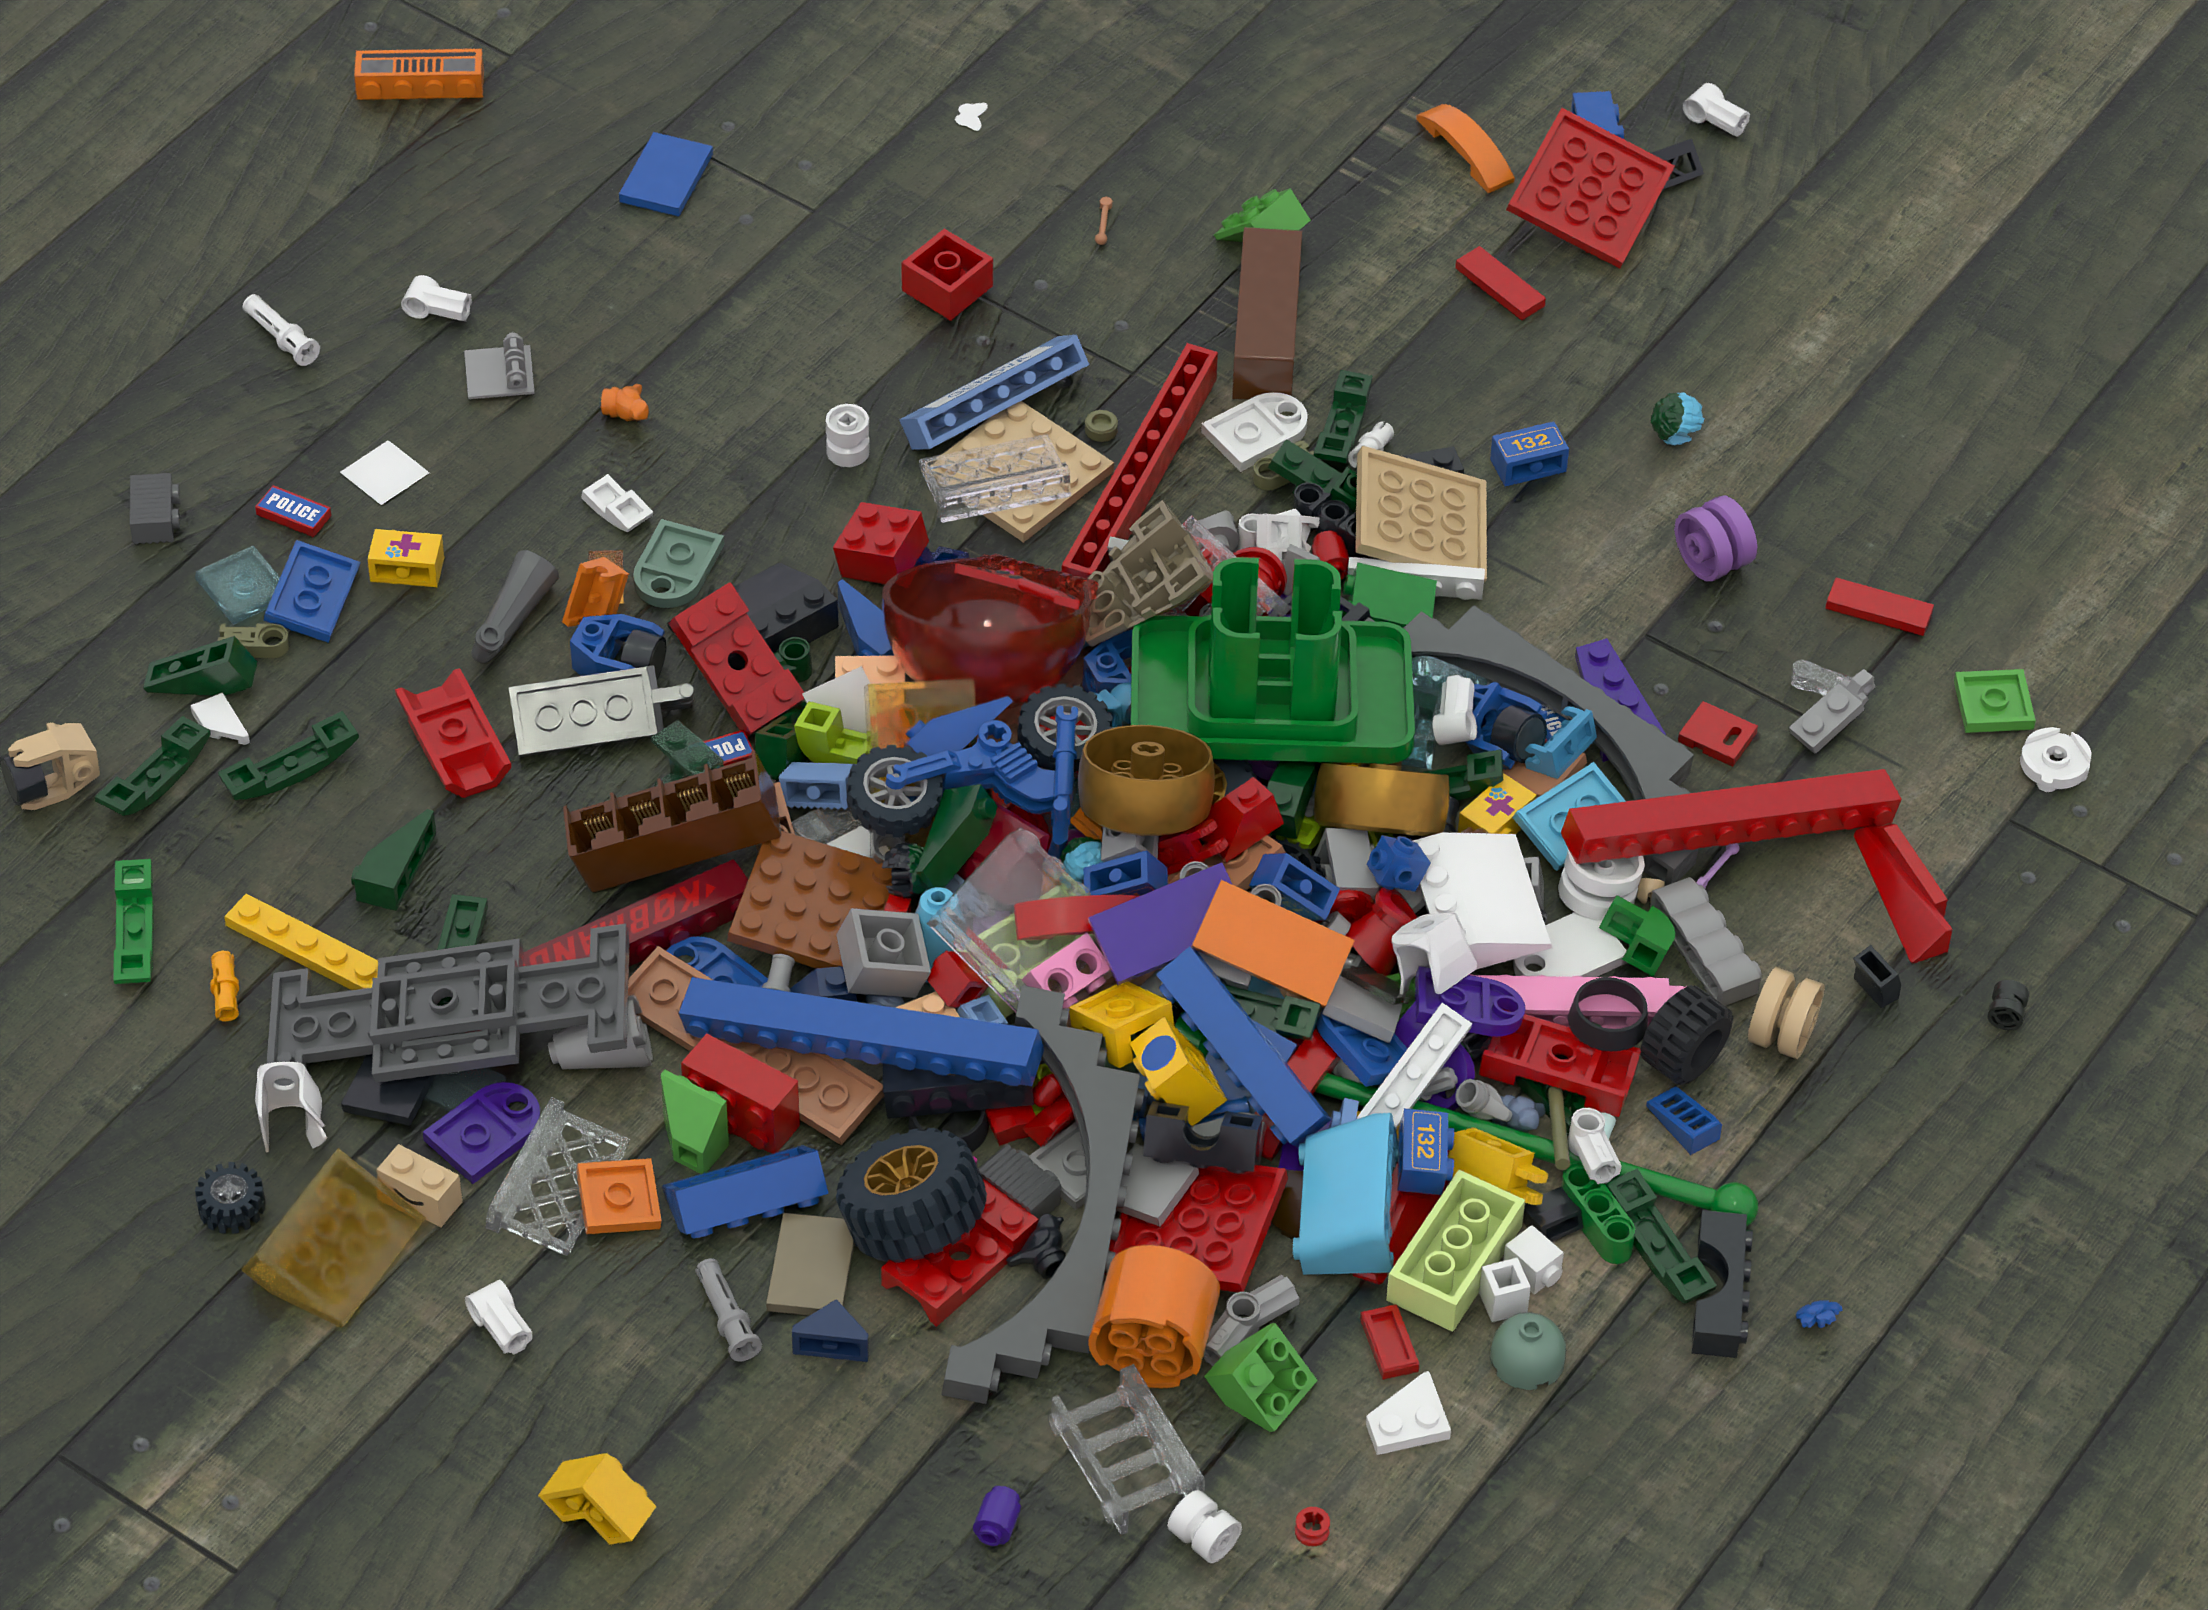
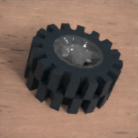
M228 1162V1168L223 1169L221 1163L216 1165V1172H213L210 1168L205 1171L206 1179L200 1176L197 1181L198 1187H195V1195L201 1221L204 1224L208 1223V1228L214 1231L218 1226L219 1233L226 1234L227 1228H232V1234L239 1233V1226H243L245 1231L250 1229V1220L256 1224L258 1223L260 1214H264V1204L266 1203L262 1180L260 1176H257V1171L252 1168L248 1172L247 1165L243 1163L237 1169L235 1162Z

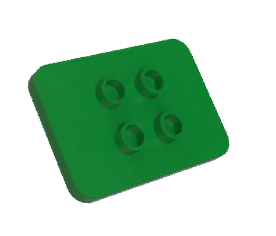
M1237 557L1222 561L1213 571L1211 615L1204 617L1156 615L1133 627L1130 725L1163 726L1192 734L1210 747L1213 759L1392 764L1405 760L1413 752L1415 720L1411 637L1404 628L1389 622L1342 621V611H1339L1341 595L1340 573L1327 562L1312 559H1294L1291 617L1256 616L1259 558Z

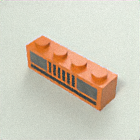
M482 49L356 51L354 78L357 100L483 98L484 65Z

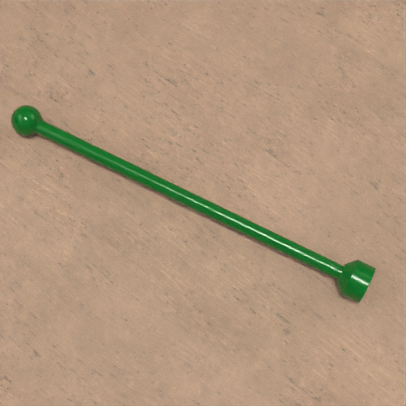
M1180 1014L1175 1027L1206 1058L1209 1051L1205 1048L1203 1042L1207 1038L1200 1029L1194 1032L1185 1023ZM1327 1073L1315 1092L1340 1100H1344V1098L1359 1101V1106L1365 1107L1378 1088L1373 1086L1365 1087L1363 1083ZM1420 1100L1412 1107V1109L1448 1113V1128H1454V1132L1476 1128L1533 1152L1536 1159L1555 1164L1553 1140ZM1569 1150L1570 1164L1581 1162L1579 1156H1576ZM1620 1160V1174L1611 1179L1614 1180L1638 1169L1654 1194L1709 1211L1747 1214L1746 1227L1755 1220L1758 1213V1200L1755 1193L1748 1186L1738 1182L1726 1183L1718 1189H1713Z

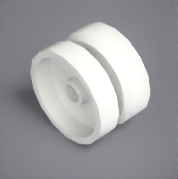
M1568 849L1564 863L1565 867L1558 885L1560 898L1569 909L1578 915L1592 920L1603 921L1616 895L1634 904L1638 885L1645 867L1643 855L1632 858L1604 860L1596 863L1576 864Z

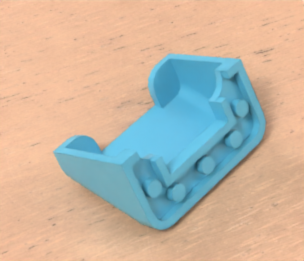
M1375 1113L1306 1136L1305 1143L1299 1144L1300 1165H1304L1300 1236L1293 1239L1294 1260H1300L1303 1275L1389 1273L1393 1268L1394 1256L1393 1252H1390L1388 1244H1390V1237H1392L1390 1223L1392 1168L1398 1162V1138L1392 1113Z

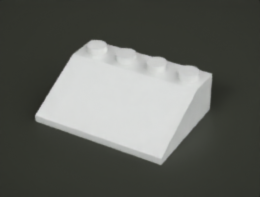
M1442 832L1413 840V842L1418 843L1431 862L1419 884L1428 914L1457 913L1462 924L1464 936L1477 962L1476 970L1552 948L1516 834Z

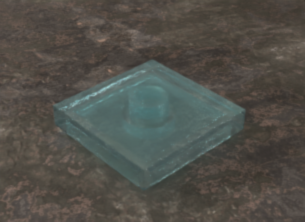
M254 545L197 570L195 575L196 581L233 625L266 610L280 579L279 575Z

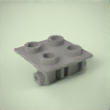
M512 332L507 334L504 339V347L464 350L468 399L534 394L530 345L523 346V339L517 333Z

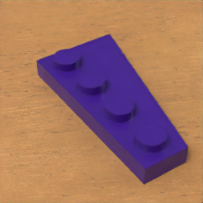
M1608 639L1576 647L1575 659L1582 679L1592 686L1602 689L1607 696L1619 704L1627 706L1635 715L1647 723L1655 725L1666 735ZM1600 750L1602 762L1608 761L1607 756Z

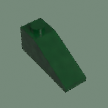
M235 636L150 662L143 689L150 693L210 696L223 693L225 696L252 687L258 661Z
M805 701L756 732L755 752L770 779L779 780V775L784 772V769L789 767L791 762H806L808 759L798 745L794 728L796 721L807 705Z
M1279 762L1269 780L1267 789L1274 795L1284 824L1270 834L1293 839L1298 838L1321 762Z
M981 784L944 790L916 873L929 889L935 887L945 888L989 834L998 806Z
M425 810L369 850L361 865L357 864L351 877V884L355 886L357 901L397 911L436 836L433 810Z

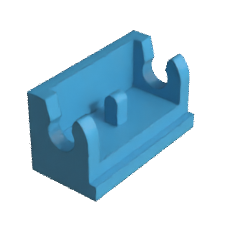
M1571 706L1565 707L1561 713L1573 719L1564 720L1561 723V728L1543 746L1529 744L1525 748V751L1535 754L1533 757H1528L1525 760L1526 768L1558 779L1597 738L1591 710L1586 709L1583 711Z

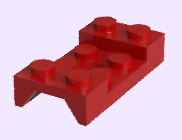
M731 582L673 617L668 624L739 730H744L748 738L776 717L801 704L805 699L802 695L804 691L790 670L783 669L747 615L750 610ZM737 653L744 658L745 668L743 670H734L729 666L728 656L730 654Z
M1524 1014L1521 1026L1517 1031L1506 1036L1492 1037L1488 1050H1484L1479 1075L1510 1085H1514L1517 1076L1586 1096L1584 1107L1620 1117L1637 1071L1641 1050L1636 1047L1622 1051L1598 1050L1581 1042L1573 1034L1570 1027ZM1555 1055H1565L1569 1059H1559L1555 1057Z
M984 1178L982 1180L987 1192V1200L983 1213L979 1220H975L973 1229L969 1233L965 1232L961 1235V1240L954 1245L948 1244L939 1253L933 1254L932 1252L926 1254L922 1259L913 1260L909 1258L905 1259V1262L889 1260L881 1267V1285L886 1289L899 1286L918 1300L930 1322L936 1327L1007 1265L1006 1259L1021 1251L1037 1227V1217ZM956 1252H965L970 1257L967 1260L956 1261L950 1256Z

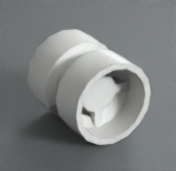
M842 404L832 408L826 416L827 456L830 461L841 467L858 466L866 461L870 452L868 414L862 407L854 404Z
M1200 1490L1192 1491L1185 1496L1173 1510L1168 1521V1530L1184 1543L1192 1542V1549L1209 1563L1217 1562L1223 1558L1235 1545L1242 1530L1240 1522L1225 1510L1218 1511L1217 1503Z

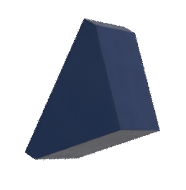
M836 1299L793 1325L792 1350L793 1354L868 1362L869 1338L868 1333Z

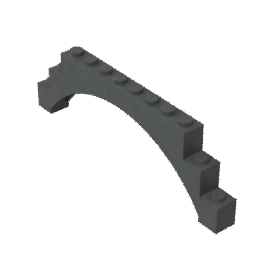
M1473 606L1451 628L1447 629L1440 621L1429 617L1421 611L1404 627L1411 637L1412 672L1459 675L1489 683L1497 682L1501 687L1532 698L1567 720L1573 719L1561 713L1567 706L1583 711L1586 709L1591 710L1597 738L1593 742L1620 773L1634 800L1690 793L1687 789L1679 787L1690 775L1694 754L1686 746L1675 742L1663 734L1658 727L1647 723L1635 715L1630 708L1619 704L1607 696L1602 689L1592 686L1579 677L1574 670L1558 663L1546 651L1538 649L1527 642L1519 633L1511 631L1499 623L1491 614L1485 613L1476 606ZM1368 617L1365 621H1374V620H1372L1371 618ZM1699 848L1645 855L1643 872L1654 879L1664 881V886L1675 883L1695 865Z
M1022 985L1014 1026L1039 1030L1044 1047L1042 1059L1060 1084L1072 1108L1080 1131L1086 1168L1085 1207L1080 1227L1068 1254L1054 1276L1031 1302L1015 1316L990 1333L962 1347L951 1345L942 1396L986 1404L989 1390L997 1392L1000 1372L1038 1379L1040 1366H1048L1052 1347L1089 1354L1088 1341L1104 1284H1102L1104 1273H1108L1110 1263L1115 1257V1252L1108 1251L1110 1240H1118L1121 1219L1114 1217L1116 1207H1124L1127 1186L1120 1184L1122 1175L1129 1176L1133 1154L1126 1153L1128 1142L1135 1143L1139 1121L1132 1120L1134 1110L1141 1111L1145 1089L1138 1088L1140 1074L1104 1067L1107 1049L1100 1048L1103 1034L1066 1027L1070 1009L1063 1008L1064 993Z

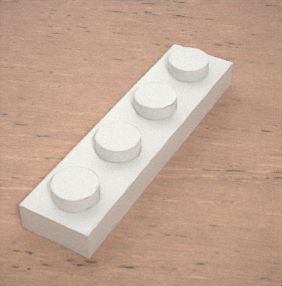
M1349 557V575L1354 574L1357 562L1437 580L1435 597L1446 596L1464 600H1482L1485 569L1392 563L1379 559Z
M1441 1003L1356 1119L1375 1113H1392L1396 1130L1400 1125L1404 1108L1412 1109L1472 1028V1023L1444 1003Z

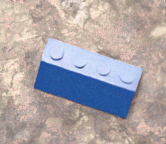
M804 1145L662 1185L663 1193L679 1231L686 1235L691 1234L692 1238L710 1235L713 1233L712 1227L725 1223L727 1228L749 1223L748 1217L762 1213L763 1218L784 1213L783 1207L797 1203L799 1208L811 1206L820 1202L819 1196L829 1194L818 1151Z

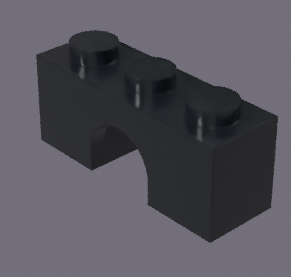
M1152 1101L1146 1118L1143 1156L1152 1157L1153 1160L1160 1163L1181 1161L1188 1162L1196 1168L1216 1166L1226 1168V1170L1232 1173L1254 1172L1259 1158L1262 1116L1226 1111L1221 1123L1220 1132L1213 1136H1202L1197 1134L1189 1125V1106Z

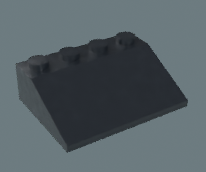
M777 563L734 586L750 610L747 615L773 653L779 651L780 644L787 638L800 637L810 643L839 627L838 599L818 579L784 564ZM668 624V628L674 633V631ZM732 653L728 656V664L732 669L743 670L745 660L740 654Z

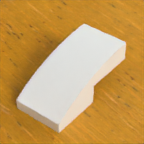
M608 474L582 491L581 498L595 512L625 532H629L653 516V511L632 489L625 492Z

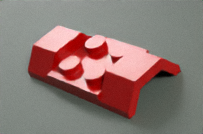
M460 668L453 670L442 686L419 694H414L402 687L395 689V694L408 717V722L447 791L465 798L498 786L512 768L511 762Z

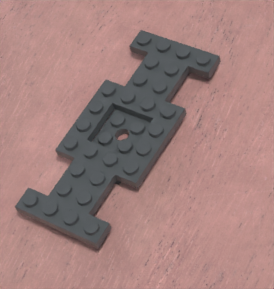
M626 924L591 928L590 957L523 966V945L520 938L378 958V976L373 978L372 988L311 996L312 975L308 968L273 973L267 1064L274 1062H299L306 1067V1063L373 1054L372 1076L375 1082L379 1083L519 1063L520 1034L587 1024V1045L591 1053L627 1048L630 932ZM452 997L448 1004L437 1006L442 998ZM281 1078L275 1080L274 1083L280 1086H287L293 1084L294 1081L288 1078Z

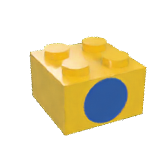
M1165 1017L1130 1042L1136 1055L1132 1061L1139 1072L1148 1078V1081L1144 1084L1149 1093L1157 1101L1163 1098L1165 1100L1164 1103L1189 1106L1188 1121L1191 1126L1197 1124L1227 1101L1203 1053Z

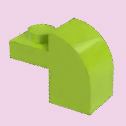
M808 701L794 725L800 749L814 763L857 764V759L863 753L867 755L870 753V749L877 747L874 735L844 728L839 708Z

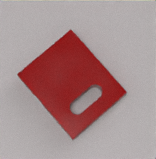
M1702 701L1680 731L1678 742L1692 749L1697 747L1703 750L1702 753L1733 767L1756 736L1758 726ZM1731 735H1738L1732 745H1725Z

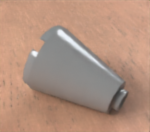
M634 994L628 996L627 1048L591 1053L587 1045L588 1024L566 1027L553 1034V1042L548 1043L553 1064L559 1063L562 1069L627 1068L652 1065L650 1060H653L648 1029L646 1023L643 1024L641 1017L636 1016V1014L642 1013L637 997Z

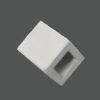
M1531 1225L1505 1245L1503 1261L1518 1258L1530 1284V1291L1536 1294L1545 1286L1551 1287L1559 1280L1562 1275L1561 1269L1564 1252Z
M1518 1258L1482 1266L1479 1294L1491 1322L1508 1319L1516 1314L1528 1312L1531 1287Z

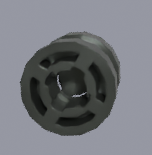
M2014 980L1999 981L1993 990V1002L1990 1004L1987 1015L1989 1022L2002 1030H2015L2021 1027L2025 1015L2024 1008L2027 1006L2030 994L2028 988Z

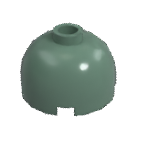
M1526 1312L1508 1318L1496 1330L1491 1345L1490 1361L1491 1364L1493 1362V1366L1497 1369L1496 1374L1502 1381L1512 1387L1525 1390L1537 1389V1385L1548 1382V1385L1554 1383L1563 1373L1567 1350L1563 1333L1551 1319L1542 1314Z

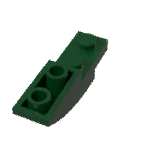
M1286 439L1271 460L1268 468L1296 485L1292 491L1293 494L1298 485L1307 482L1315 483L1323 488L1324 493H1330L1332 500L1346 503L1355 513L1357 473L1348 467L1343 473H1340Z

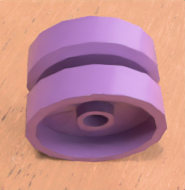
M1726 495L1713 498L1705 502L1702 507L1692 508L1680 514L1676 519L1675 536L1681 556L1690 570L1706 582L1719 579L1727 575L1730 570L1742 568L1752 563L1756 558L1757 540L1751 521L1743 508L1734 499Z

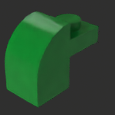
M1616 895L1599 926L1603 931L1629 944L1622 960L1653 977L1675 938L1674 926L1662 911L1652 905L1649 912L1618 895Z

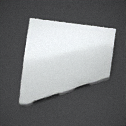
M1257 514V547L1273 552L1284 565L1286 552L1290 544L1310 552L1311 546L1306 542L1311 528H1318L1319 517Z

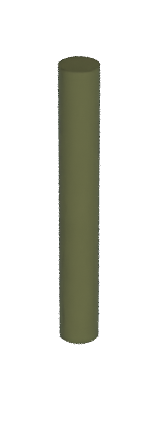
M1552 1086L1548 1089L1555 1166L1559 1170H1565L1570 1166L1563 1092L1562 1089Z

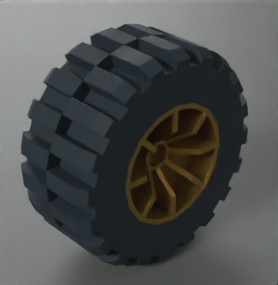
M919 1128L912 1129L906 1134H893L889 1136L890 1139L883 1142L879 1140L872 1144L871 1149L859 1153L855 1157V1162L853 1164L849 1163L844 1169L843 1176L840 1177L837 1186V1204L855 1245L866 1255L885 1262L888 1259L893 1262H905V1259L909 1258L913 1260L922 1259L926 1254L932 1252L936 1254L943 1251V1247L950 1243L954 1245L961 1240L963 1233H969L973 1229L975 1220L980 1219L987 1200V1192L973 1155L963 1139L946 1130L941 1132L937 1128H927L926 1131H921Z

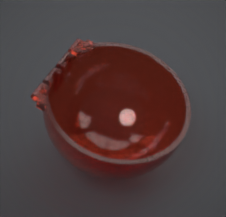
M984 554L977 558L936 561L907 569L892 577L885 584L882 592L883 624L887 640L895 658L905 673L925 692L944 703L961 709H967L1009 696L1013 702L1004 709L1008 710L1021 706L1024 703L1027 704L1028 697L1034 692L1036 694L1040 693L1041 688L1050 686L1051 689L1055 687L1071 670L1087 638L1090 627L1091 600L1096 598L1099 584L1091 579L1080 576L1073 577L1069 573L1050 568L1045 569L1043 566L1021 560L1017 561L1014 558L999 554L991 556ZM963 564L995 571L1000 570L1002 567L1011 568L1028 580L1081 600L1079 609L1057 605L1015 588L955 573V565Z

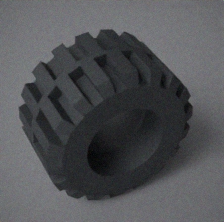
M1690 985L1681 989L1663 1004L1650 1022L1641 1044V1058L1678 1085H1684L1693 1081L1709 1068L1725 1046L1732 1029V1011L1696 985Z

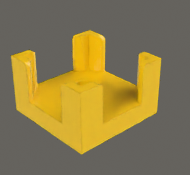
M1129 981L1121 985L1116 984L1069 1007L1071 1028L1086 1031L1090 1029L1096 1033L1103 1034L1108 1062L1118 1068L1131 1063L1133 1060L1130 1035L1155 1024L1163 1017L1174 1025L1171 1001Z

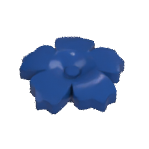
M1821 1300L1812 1302L1811 1305L1803 1306L1797 1311L1796 1318L1800 1319L1803 1328H1810L1816 1322L1819 1328H1823L1825 1323L1831 1324L1833 1321H1836L1835 1315H1838L1843 1310L1842 1306L1837 1302Z

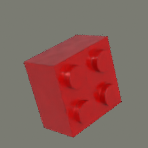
M943 229L901 262L902 291L951 321L993 287V258L948 230Z
M861 502L834 544L833 550L841 577L902 587L929 543V539L920 511Z

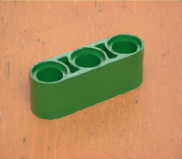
M1582 1162L1571 1163L1569 1168L1563 1171L1561 1187L1582 1211V1232L1606 1262L1611 1264L1625 1263L1630 1259L1633 1250L1635 1226L1632 1220L1604 1183L1597 1184L1595 1180L1589 1178Z

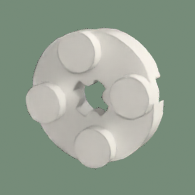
M2043 728L2031 733L2026 739L2020 756V764L2024 773L2037 783V787L2040 790L2053 792L2056 789L2070 788L2085 781L2088 777L2092 753L2086 741L2073 732H2071V736L2060 733V728ZM2050 755L2063 759L2062 761H2053L2050 759Z

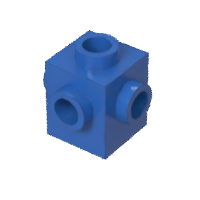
M1382 835L1375 849L1372 850L1366 865L1375 876V881L1383 888L1389 890L1399 888L1416 892L1431 862L1418 843L1403 836L1393 838Z

